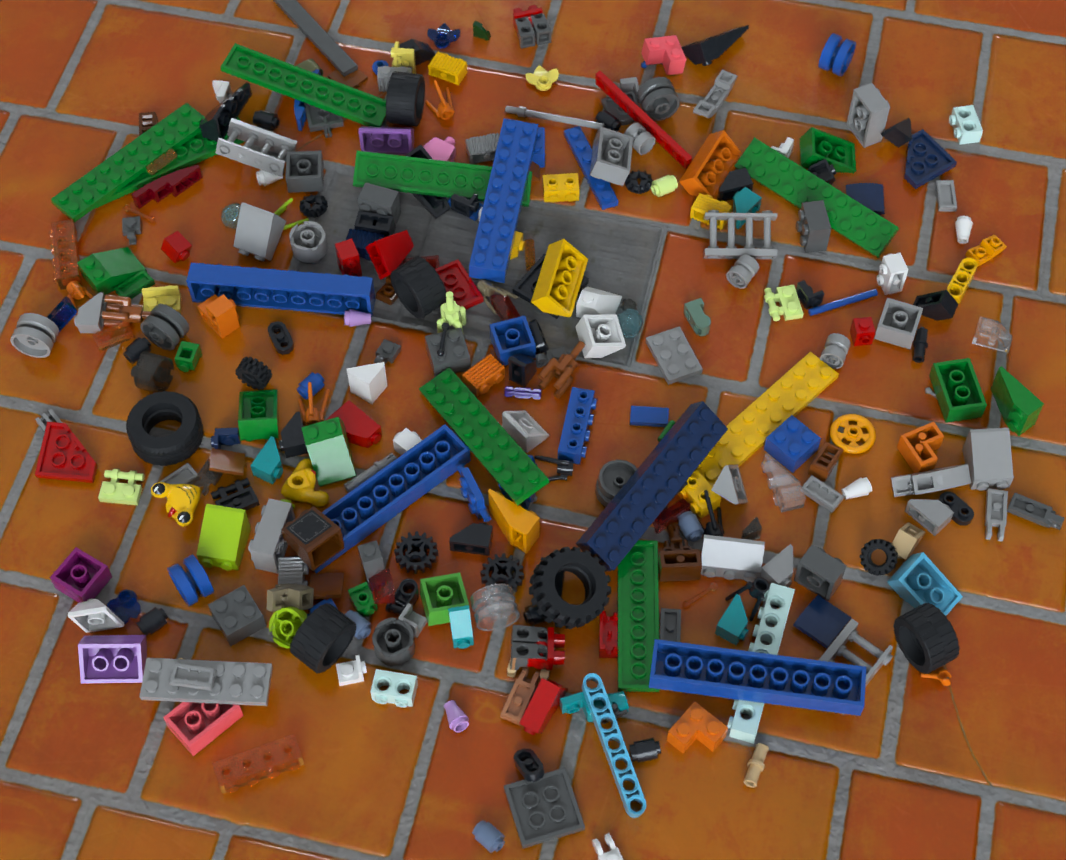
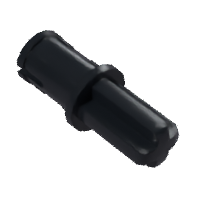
M924 327L917 329L916 339L913 342V361L918 363L924 362L925 350L928 347V330Z

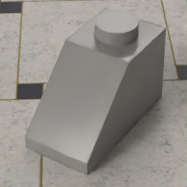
M98 293L79 307L74 323L80 333H103L104 319L102 318V311H106L107 307L104 293Z
M910 499L905 508L907 514L934 536L951 521L954 514L948 505L943 504L939 500Z
M791 544L762 567L760 578L765 579L769 586L771 583L789 587L792 583L793 546Z

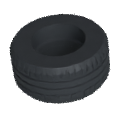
M156 392L144 397L131 409L126 421V430L133 450L141 459L153 465L168 466L186 460L199 448L204 433L203 424L196 405L192 400L177 392ZM165 420L181 422L179 429L169 436L154 437L149 435L150 430L159 422Z

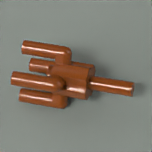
M105 294V302H111L107 303L106 309L119 311V313L102 311V318L106 327L129 328L130 322L141 323L143 318L150 316V311H143V305L131 304L130 297Z
M579 341L570 354H562L558 360L551 358L538 375V378L542 380L538 385L539 388L544 390L553 377L557 378L558 380L554 384L557 391L554 393V396L560 399L573 382L571 374L578 365L575 359L585 347V343Z

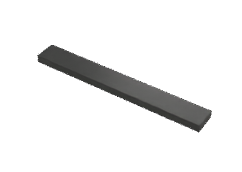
M273 0L344 77L358 70L357 64L296 0Z

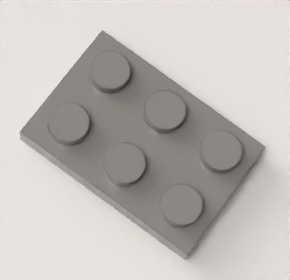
M680 326L646 337L645 342L668 385L703 372V368Z

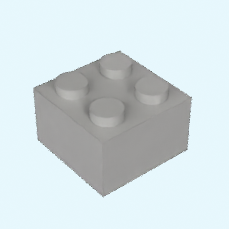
M887 298L874 339L911 349L923 308Z

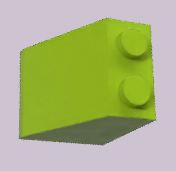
M206 504L197 550V558L201 565L209 568L213 566L220 567L227 571L232 569L239 570L251 531L246 510Z

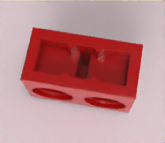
M352 238L336 243L338 267L342 275L361 277L360 257Z

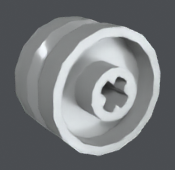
M24 313L20 316L10 341L18 351L25 355L46 358L51 353L59 329L47 317L34 313Z

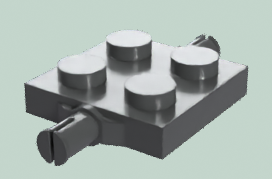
M304 103L310 132L324 130L325 137L328 138L329 133L330 138L332 137V128L344 126L341 116Z

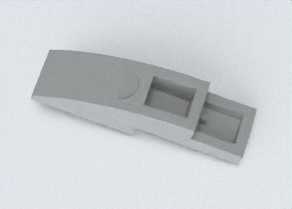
M968 464L890 477L894 497L930 493L971 483Z

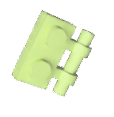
M794 285L776 287V294L772 292L771 288L764 289V299L769 305L768 311L773 321L780 320V315L784 316L785 321L803 318L804 313ZM775 302H779L780 307L776 306Z
M120 469L105 470L104 477L111 478V481L102 482L98 496L99 501L138 505L142 486L136 484V481H144L145 475L130 470V472H123ZM119 479H126L128 483H119Z

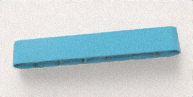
M589 673L584 677L582 683L584 697L625 811L630 817L638 818L646 809V800L602 679L595 673ZM592 680L596 682L597 688L590 689L586 683ZM600 700L604 703L605 707L597 709L593 702ZM601 721H609L612 727L604 729L601 726ZM611 740L618 742L619 748L611 749L608 746V742ZM619 760L625 762L626 769L619 770L615 766V762ZM623 782H632L634 789L631 791L625 790ZM633 801L640 803L641 810L633 811L630 803Z

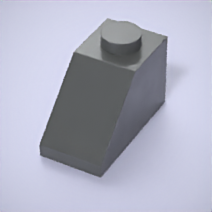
M377 540L357 546L370 591L389 586Z

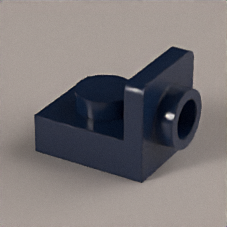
M215 428L214 436H211V447L215 449H221V445L232 446L241 443L238 428Z

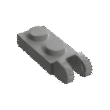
M988 488L986 491L985 539H991L992 527H999L997 540L1001 542L1004 540L1007 524L1008 491Z

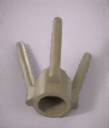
M481 279L476 286L484 297V302L494 314H497V311L486 298L487 296L491 297L497 292L503 296L518 299V296L496 286L488 280Z

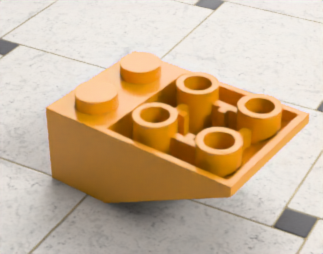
M489 489V511L510 545L527 554L540 537V517L535 512L522 508L520 504L517 506L514 501L505 498L502 493Z

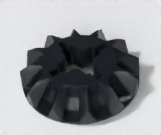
M638 169L637 172L631 171L625 181V186L629 191L641 194L651 189L653 180L646 171L640 172ZM638 178L641 180L640 185L637 183Z
M310 194L308 197L304 196V199L300 201L299 207L303 215L314 218L326 212L328 203L324 196ZM316 202V205L311 208L310 204Z

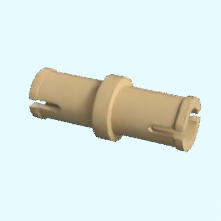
M756 744L752 759L748 761L749 768L743 783L749 787H757L760 773L765 768L764 761L769 751L768 746L765 744Z

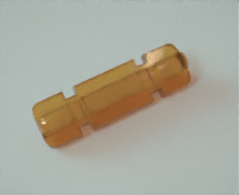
M169 149L166 155H161L153 161V164L150 163L146 166L147 172L151 175L155 174L157 169H162L170 163V160L173 161L177 158L176 152L173 149Z
M533 239L525 240L526 270L528 271L535 264Z

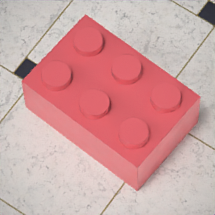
M182 702L165 715L163 719L170 731L194 756L239 720L243 713L240 705Z

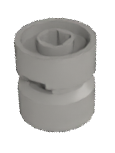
M638 122L630 125L624 133L633 137V148L640 155L648 153L656 143L655 137Z
M746 254L741 255L734 266L727 272V280L734 287L744 289L751 281V278L759 271V264L753 257Z
M830 334L827 337L820 360L832 369L841 368L851 345L850 340L842 334Z

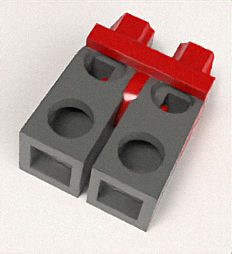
M535 4L530 5L526 11H522L521 8L513 10V26L521 49L535 46V41L537 45L551 43V28L542 7L538 8Z
M513 625L510 670H519V667L552 670L553 665H564L565 651L554 650V647L564 648L565 634L554 633V627L546 629L543 627Z

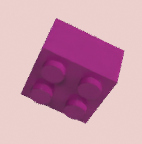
M76 547L52 574L50 579L57 590L79 603L85 602L88 599H95L110 581L112 575L107 565Z

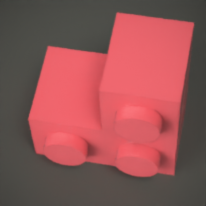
M676 35L644 39L641 54L646 65L662 63L667 75L683 73L686 57Z

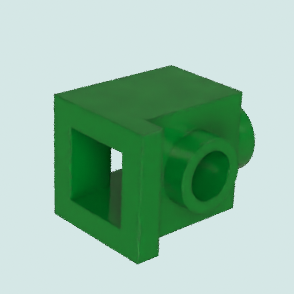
M181 341L174 358L179 370L183 372L195 371L199 358L202 357L200 345Z
M367 582L348 590L350 601L360 615L368 617L378 610L377 602Z

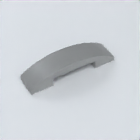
M722 70L715 79L714 86L704 100L699 101L693 112L706 118H711L726 100L737 79V75Z

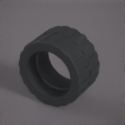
M397 71L392 73L386 96V117L389 123L408 126L419 125L425 99V81L422 74Z
M416 256L391 272V283L396 295L405 308L416 318L422 319L446 303L444 284L436 270L424 258Z
M325 603L315 609L301 624L292 639L290 652L316 673L325 672L337 662L348 648L355 635L356 623L330 603Z
M924 603L895 619L894 634L905 658L916 670L928 674L956 659L959 655V641L955 630L945 614L935 605Z

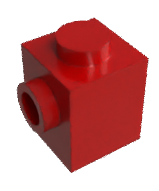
M177 230L164 238L161 250L174 263H177L180 260H186L190 256L189 252L192 245Z
M872 317L853 318L850 334L854 346L871 345L873 343L875 328Z

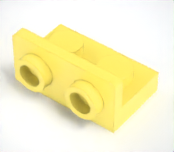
M396 41L395 46L391 48V58H394L392 67H412V73L416 74L414 49L400 48L399 41Z
M178 285L142 288L143 311L151 312L157 304H165L181 314V293Z

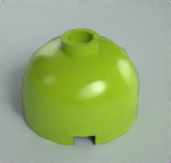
M292 606L284 607L274 612L269 622V631H272L274 642L280 647L290 648L295 633L308 617L307 613Z

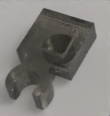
M208 459L198 473L201 480L194 483L198 487L204 486L201 492L204 496L209 492V485L216 486L223 475L221 472L209 471L210 462Z

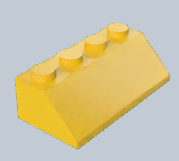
M565 239L550 244L531 303L544 313L571 317L588 258Z

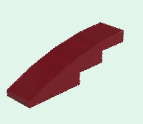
M194 165L180 169L143 186L132 193L135 206L140 209L151 200L158 203L170 194L177 197L202 179L200 166Z

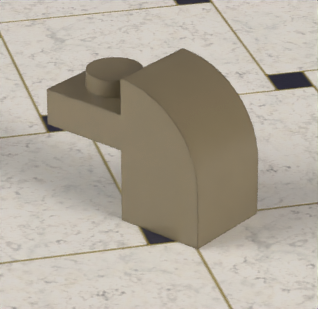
M277 584L276 588L267 590L266 610L273 612L289 606L300 610L313 608L314 588L300 584Z

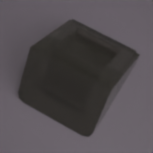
M757 517L742 531L741 539H760L762 527Z

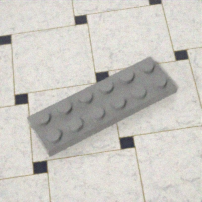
M147 658L139 697L141 700L268 706L273 665L269 663ZM174 663L216 668L217 674L212 691L170 685L169 681Z

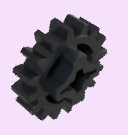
M416 531L415 535L412 536L409 532L408 538L402 536V543H396L397 549H394L396 562L400 564L401 569L406 567L407 573L411 569L414 570L415 574L420 569L425 573V567L431 569L432 563L437 562V543L433 542L432 536L427 538L426 533L419 536L418 531Z
M505 553L500 558L495 554L494 560L488 558V564L483 563V570L480 571L481 583L485 584V589H492V595L499 592L500 597H502L503 592H506L508 596L510 595V590L517 592V586H522V579H524L523 565L519 564V560L513 561V555L506 558ZM513 572L516 573V576H515L514 579L512 578Z

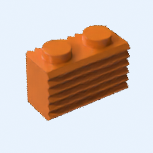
M488 354L461 374L462 382L478 397L481 394L487 393L493 384H498L504 379L505 367L492 354Z

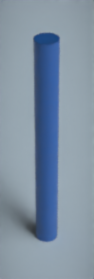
M872 289L808 309V313L810 316L877 296L878 292L876 289Z

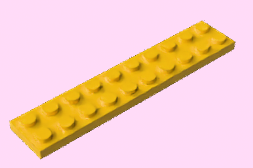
M810 351L726 426L728 430L695 471L698 470L713 487L724 466L737 464L738 467L741 466L765 444L767 436L791 415L795 417L838 378L839 373Z

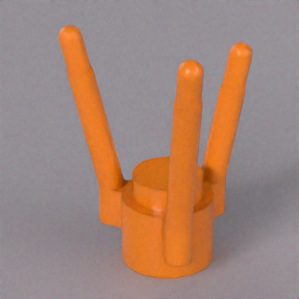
M434 80L433 82L441 103L438 104V110L428 100H425V103L436 114L437 118L441 117L447 120L455 113L449 87H446L447 103L437 81Z
M72 281L66 287L69 293L67 297L70 300L74 315H78L74 299L84 298V294L90 299L94 296L85 287H82L78 281Z
M308 382L309 408L306 412L302 399H298L303 423L306 426L324 421V412L330 389H327L321 411L319 412L317 408L313 407L311 382Z

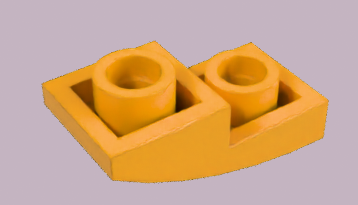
M994 234L983 239L980 245L967 250L965 256L976 260L978 267L997 256L1007 246Z

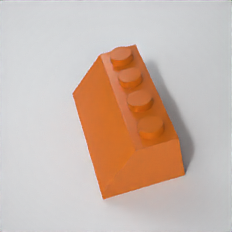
M724 130L709 134L679 182L690 195L698 197L699 193L717 199L719 188L728 173L735 170V164L743 153Z

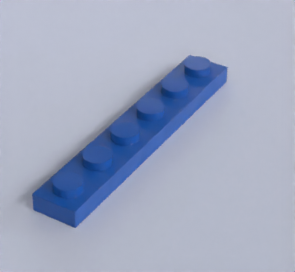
M577 126L564 130V137L601 209L604 210L618 206V199L610 183L590 176L592 149L581 127Z

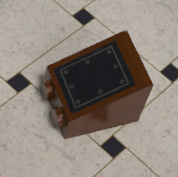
M314 506L309 510H304L299 517L289 521L281 529L283 539L312 572L345 548L341 528Z

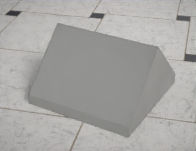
M738 464L724 466L711 491L733 504L747 503L748 500Z

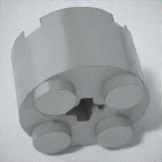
M305 221L304 224L299 226L297 224L291 229L289 237L294 258L305 263H319L328 250L326 234L322 226L317 222Z

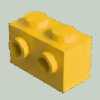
M578 173L543 175L544 203L579 201Z
M698 470L694 471L687 479V485L678 493V496L689 504L690 510L702 519L709 514L704 491H708L713 511L720 507L721 497L711 491L713 487Z

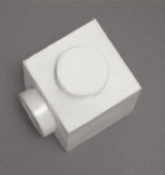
M405 428L402 432H398L393 439L394 450L403 455L422 440L416 432H411Z

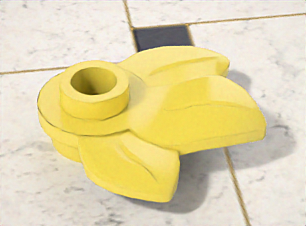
M538 65L534 73H526V80L541 91L549 90L552 87V83L557 81L559 77L558 69H552L547 72L540 65Z

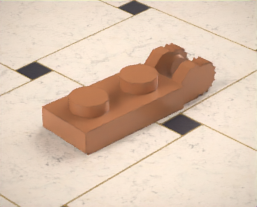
M523 668L519 678L516 679L500 718L520 725L519 723L536 690L540 672L536 671L531 683L525 682V679L528 676L529 668Z

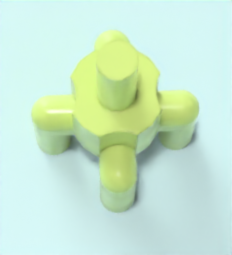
M448 291L446 293V303L440 306L441 318L437 320V333L443 332L442 324L445 322L449 326H454L455 329L461 328L463 332L462 326L466 325V309L463 306L457 305L456 301H454L453 293Z

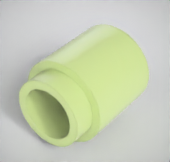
M666 175L652 181L651 191L657 197L664 196L678 188V182L674 175Z

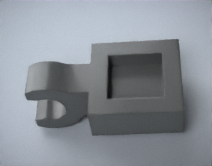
M140 216L122 218V232L129 239V245L137 244L136 235L142 234Z
M384 339L376 351L374 363L384 362L386 364L387 361L393 363L401 351V345Z
M564 346L549 349L546 351V354L540 353L535 355L536 367L546 366L551 358L558 360L562 354H566Z

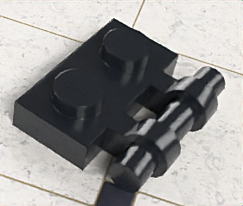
M248 478L235 480L233 484L226 487L221 486L217 488V491L211 493L213 500L221 497V499L215 501V504L218 506L247 511L260 505L252 486L244 489V487L250 485ZM236 490L238 491V492H236V493H233V494L227 496V494H229V493H232V492H234V491H236Z

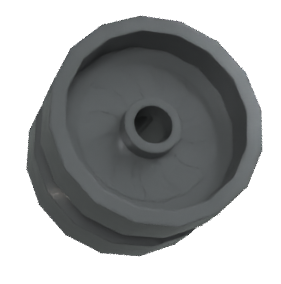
M666 77L652 78L641 85L637 91V98L642 106V110L653 121L664 120L672 116L680 106V100L673 84Z
M157 304L151 311L150 316H147L140 326L144 335L151 342L169 351L175 349L180 342V338H183L190 329L186 319L175 309L165 304Z
M613 460L603 465L595 487L598 501L606 507L635 473L637 468L625 460Z

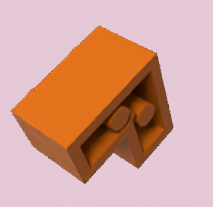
M214 294L197 306L200 317L222 339L240 327L238 321L240 317L235 309L237 306L231 298L228 299L224 294L220 297Z
M933 421L901 435L897 449L914 473L929 471L935 468L938 458L933 451L940 448L944 435Z
M694 702L668 731L667 742L684 754L697 739L714 752L726 738L728 727L698 703Z

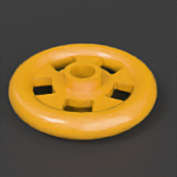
M845 414L838 417L832 423L830 437L833 444L843 449V452L860 454L873 446L876 439V431L873 424L867 418L858 414ZM848 421L857 422V425H849ZM839 426L845 428L843 433L838 432ZM861 428H866L868 433L863 434ZM843 438L850 442L849 445L842 442ZM862 439L865 443L859 446L856 442Z

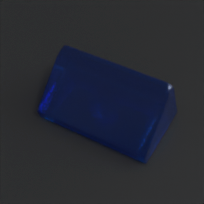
M66 296L50 312L47 318L58 326L60 332L76 315L77 310L69 297Z

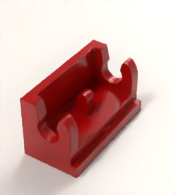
M606 611L599 615V658H618V613L616 612L613 613V616H607Z

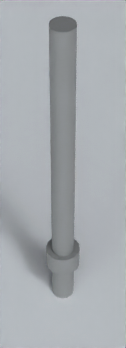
M505 107V112L517 114V116L524 118L528 116L598 130L600 127L605 126L604 123L528 110L527 107Z

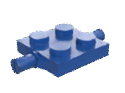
M464 464L459 465L457 470L461 475V478H459L462 486L460 491L463 498H467L469 501L468 507L471 514L475 513L478 520L483 518L484 522L490 521L491 517L485 506L484 497L468 467L465 468Z

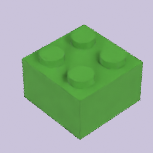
M460 572L420 579V596L428 626L450 623L448 608L469 605Z

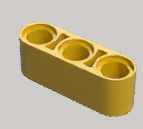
M965 258L961 261L947 287V291L958 305L973 280L978 264L973 258Z

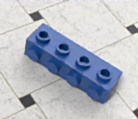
M572 387L558 448L559 460L573 461V464L580 465L581 459L586 457L587 447L585 446V441L589 442L591 430H588V427L593 425L594 414L591 413L592 409L596 410L598 400L594 398V390Z

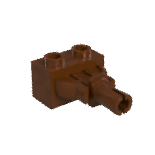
M669 524L667 526L669 543L668 540L664 541V549L659 551L658 557L660 582L700 580L702 569L700 550H693L688 546L686 539L682 543L679 525L674 524L675 529H673V524Z

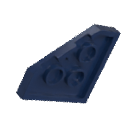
M922 129L913 134L912 140L908 142L904 178L917 189L956 167L957 162Z

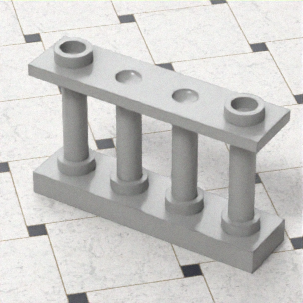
M232 118L229 122L227 134L229 137L227 140L218 138L215 154L282 177L286 162L283 160L287 152L296 151L298 141ZM239 139L244 141L245 144L241 146L234 143V141ZM252 145H256L262 149L258 152L250 148ZM270 150L278 153V156L275 158L267 155Z
M709 210L708 213L704 214L703 220H710V246L704 249L703 259H738L744 254L754 259H776L777 249H773L771 246V221L776 220L777 213H773L770 210L762 211V213H719L718 210ZM717 220H728V246L726 248H719L717 246ZM735 220H746V246L744 248H737L735 246ZM753 220L764 221V246L762 249H755V246H753Z
M851 619L819 661L835 663L834 658L838 655L839 657L843 656L854 665L865 666L867 673L866 687L883 664L887 666L891 661L893 646L889 645L885 652L881 651L858 635L856 629L859 623ZM854 641L879 658L873 667L847 650L846 643Z

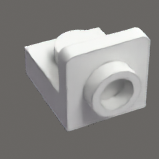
M213 80L212 84L216 99L220 104L232 94L230 83Z
M788 137L785 143H781L779 148L771 146V148L789 158L793 151L794 139Z
M355 655L356 660L336 664L340 686L364 681L363 674L367 673L365 661H361L359 655Z

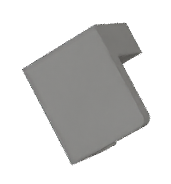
M637 77L620 79V89L624 93L634 91L637 97V91L639 90Z
M410 603L406 605L398 620H404L411 626L416 638L427 623L425 617L413 611L412 604Z

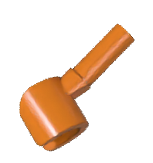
M946 669L940 670L938 673L925 674L921 672V677L938 679L944 686L951 684L950 680L946 677L951 678L952 676Z

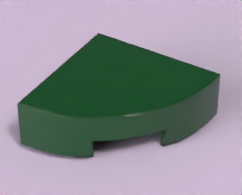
M475 21L473 23V36L489 41L491 37L490 32L482 27V23Z

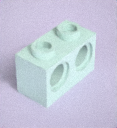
M974 106L953 107L952 113L949 115V123L953 126L954 137L958 139L959 145L980 142L983 129Z
M376 669L370 691L372 700L379 704L392 703L402 708L407 706L413 707L418 687L417 676ZM381 686L389 687L387 690L384 691L379 690ZM403 689L409 690L406 694L399 693Z

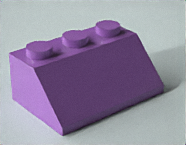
M370 126L360 127L358 130L361 151L406 155L414 150L413 128Z
M146 635L83 636L78 643L81 683H142L147 659Z

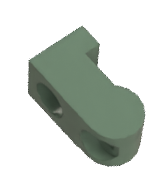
M702 298L685 303L684 315L697 335L706 336L710 332L711 319L703 312L704 302Z

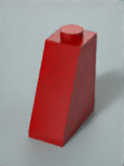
M404 230L376 240L366 246V250L380 280L391 275V272L398 268L412 250L414 244L408 231Z
M350 400L326 419L339 417L344 422L349 443L370 448L381 440V426Z
M542 678L519 723L524 726L523 730L531 735H535V733L542 734L558 708L560 698L565 696L568 688L551 679Z

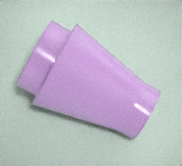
M352 309L344 312V325L354 327L371 324V313Z
M454 700L446 702L444 708L450 729L457 733L467 729L469 726L467 715Z

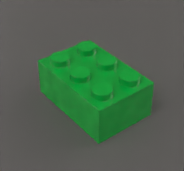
M970 358L933 363L929 377L945 423L981 418L987 404Z

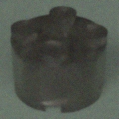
M143 351L136 366H133L131 369V376L134 377L137 388L154 393L163 392L171 384L173 376L170 375L171 369L174 370V364L169 357Z

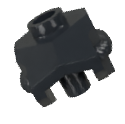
M826 159L808 168L809 172L830 185L834 183V175L837 173L833 164L829 165Z

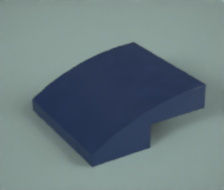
M855 183L846 185V195L878 215L885 214L883 184Z
M817 595L801 613L793 626L828 649L849 623L851 617Z

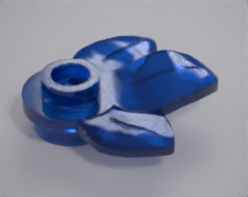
M444 23L437 30L428 29L427 36L434 41L436 47L446 48L451 42L459 39L460 29L451 31L447 24Z
M127 589L121 591L117 598L110 600L106 605L124 622V625L129 621L130 617L137 618L141 611L136 593Z

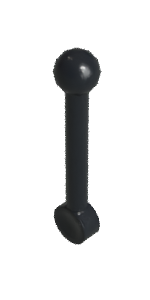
M446 322L442 324L443 333L440 349L437 351V355L440 357L444 355L443 348L446 331L449 329V324Z

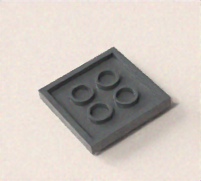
M565 767L544 773V776L536 782L524 779L504 785L505 795L522 849L585 830V825Z

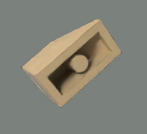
M909 522L901 527L892 542V545L896 548V553H898L897 558L907 559L910 557L926 532Z

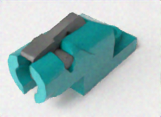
M623 691L607 694L615 718H619L629 712L628 701ZM583 692L560 698L562 714L567 712L572 714L582 708L587 722H593ZM600 700L593 702L597 709L605 707L604 703ZM607 720L601 721L602 724H606L609 722Z

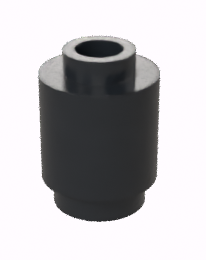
M260 110L256 111L253 115V124L257 127L273 131L279 126L280 119L275 113Z
M606 110L600 111L596 115V122L604 123V128L618 132L621 122H619L617 117Z
M138 337L125 348L126 351L123 355L131 364L138 363L151 352V344L146 338L141 339Z
M537 605L525 607V612H523L526 623H530L531 626L545 622L544 619L546 617L536 612L538 610Z
M154 607L140 617V621L136 624L144 635H152L167 624L166 619L168 616L162 608L158 610Z
M654 738L635 741L634 744L629 745L632 762L638 761L640 763L658 759L657 754H661L659 741H654Z

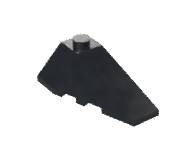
M749 25L705 38V40L693 42L681 48L684 55L695 65L701 63L702 66L712 64L711 60L722 55L749 29Z
M246 82L211 110L204 120L200 122L203 138L216 142L218 138H225L228 133L230 120L232 118L237 119L252 96L250 83Z
M419 145L405 155L407 157L432 159L422 145ZM411 193L435 219L450 210L446 197Z

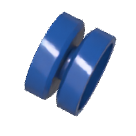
M835 33L831 34L821 53L818 64L819 68L826 71L832 68L833 74L842 77L852 60L856 42L850 39L843 41L842 36Z
M193 554L183 559L186 572L177 563L167 568L174 585L189 607L198 602L199 597L195 589L203 597L214 593L206 571Z

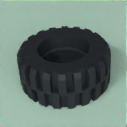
M569 547L555 550L545 557L533 570L534 574L530 578L532 586L529 588V594L534 597L531 599L532 605H537L538 610L536 612L539 615L543 614L546 617L544 619L546 622H555L554 626L561 628L565 625L566 629H573L575 626L577 628L584 626L600 615L610 600L607 596L611 594V587L608 586L611 580L610 576L605 574L607 569L605 565L601 566L598 563L600 559L597 556H590L591 552L586 549L583 552L580 551L579 547H573L571 550ZM558 572H571L582 581L585 588V599L582 604H569L558 595L555 588V576Z

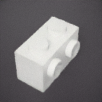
M901 253L883 256L882 263L879 266V274L876 277L878 285L882 287L885 295L902 292L908 268Z

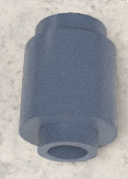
M692 511L682 513L678 517V524L686 540L692 542L700 540L704 530L697 516Z
M349 610L344 615L356 623L354 637L358 640L368 637L371 633V623L357 611Z
M482 820L473 829L472 834L475 836V839L489 852H498L504 846L505 835L490 822Z

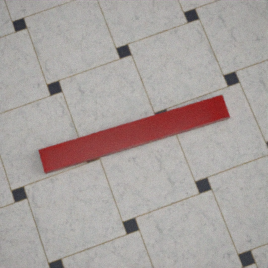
M598 71L595 75L596 85L635 122L640 123L646 131L650 132L655 137L656 142L687 170L692 162V156L604 73Z

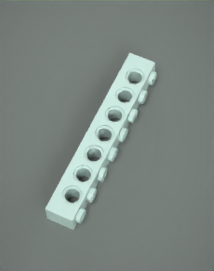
M771 583L770 589L764 594V599L762 600L766 602L765 607L760 606L757 618L761 619L760 625L755 624L752 636L756 637L755 643L750 642L748 651L778 655L795 589ZM775 605L780 609H773L771 606ZM766 623H772L774 627H769ZM761 641H767L770 645H764ZM735 699L732 707L733 710H736L735 716H730L727 725L728 729H731L729 737L754 744L765 703ZM747 714L750 716V719H743L740 715Z

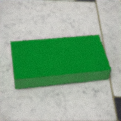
M143 269L116 286L114 291L118 296L130 297L132 299L142 293V288H149L155 282Z

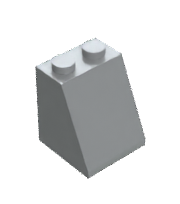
M242 202L233 247L239 249L238 253L248 256L250 253L255 255L254 258L264 262L265 259L271 261L286 220L275 213Z
M1009 428L971 429L962 449L965 464L969 465L970 489L983 491L988 488H997L999 490L1009 488L1014 478Z

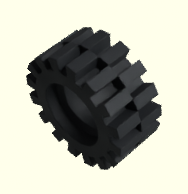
M252 357L243 358L235 370L237 378L239 380L242 379V383H247V386H252L253 389L257 388L258 390H263L272 377V371L268 369V366H264L263 362H258L256 358L253 360Z
M871 540L861 549L860 563L863 565L864 570L870 574L885 575L896 567L898 553H896L895 546L886 540ZM877 549L883 550L887 556L885 563L882 565L874 564L871 559L873 551Z

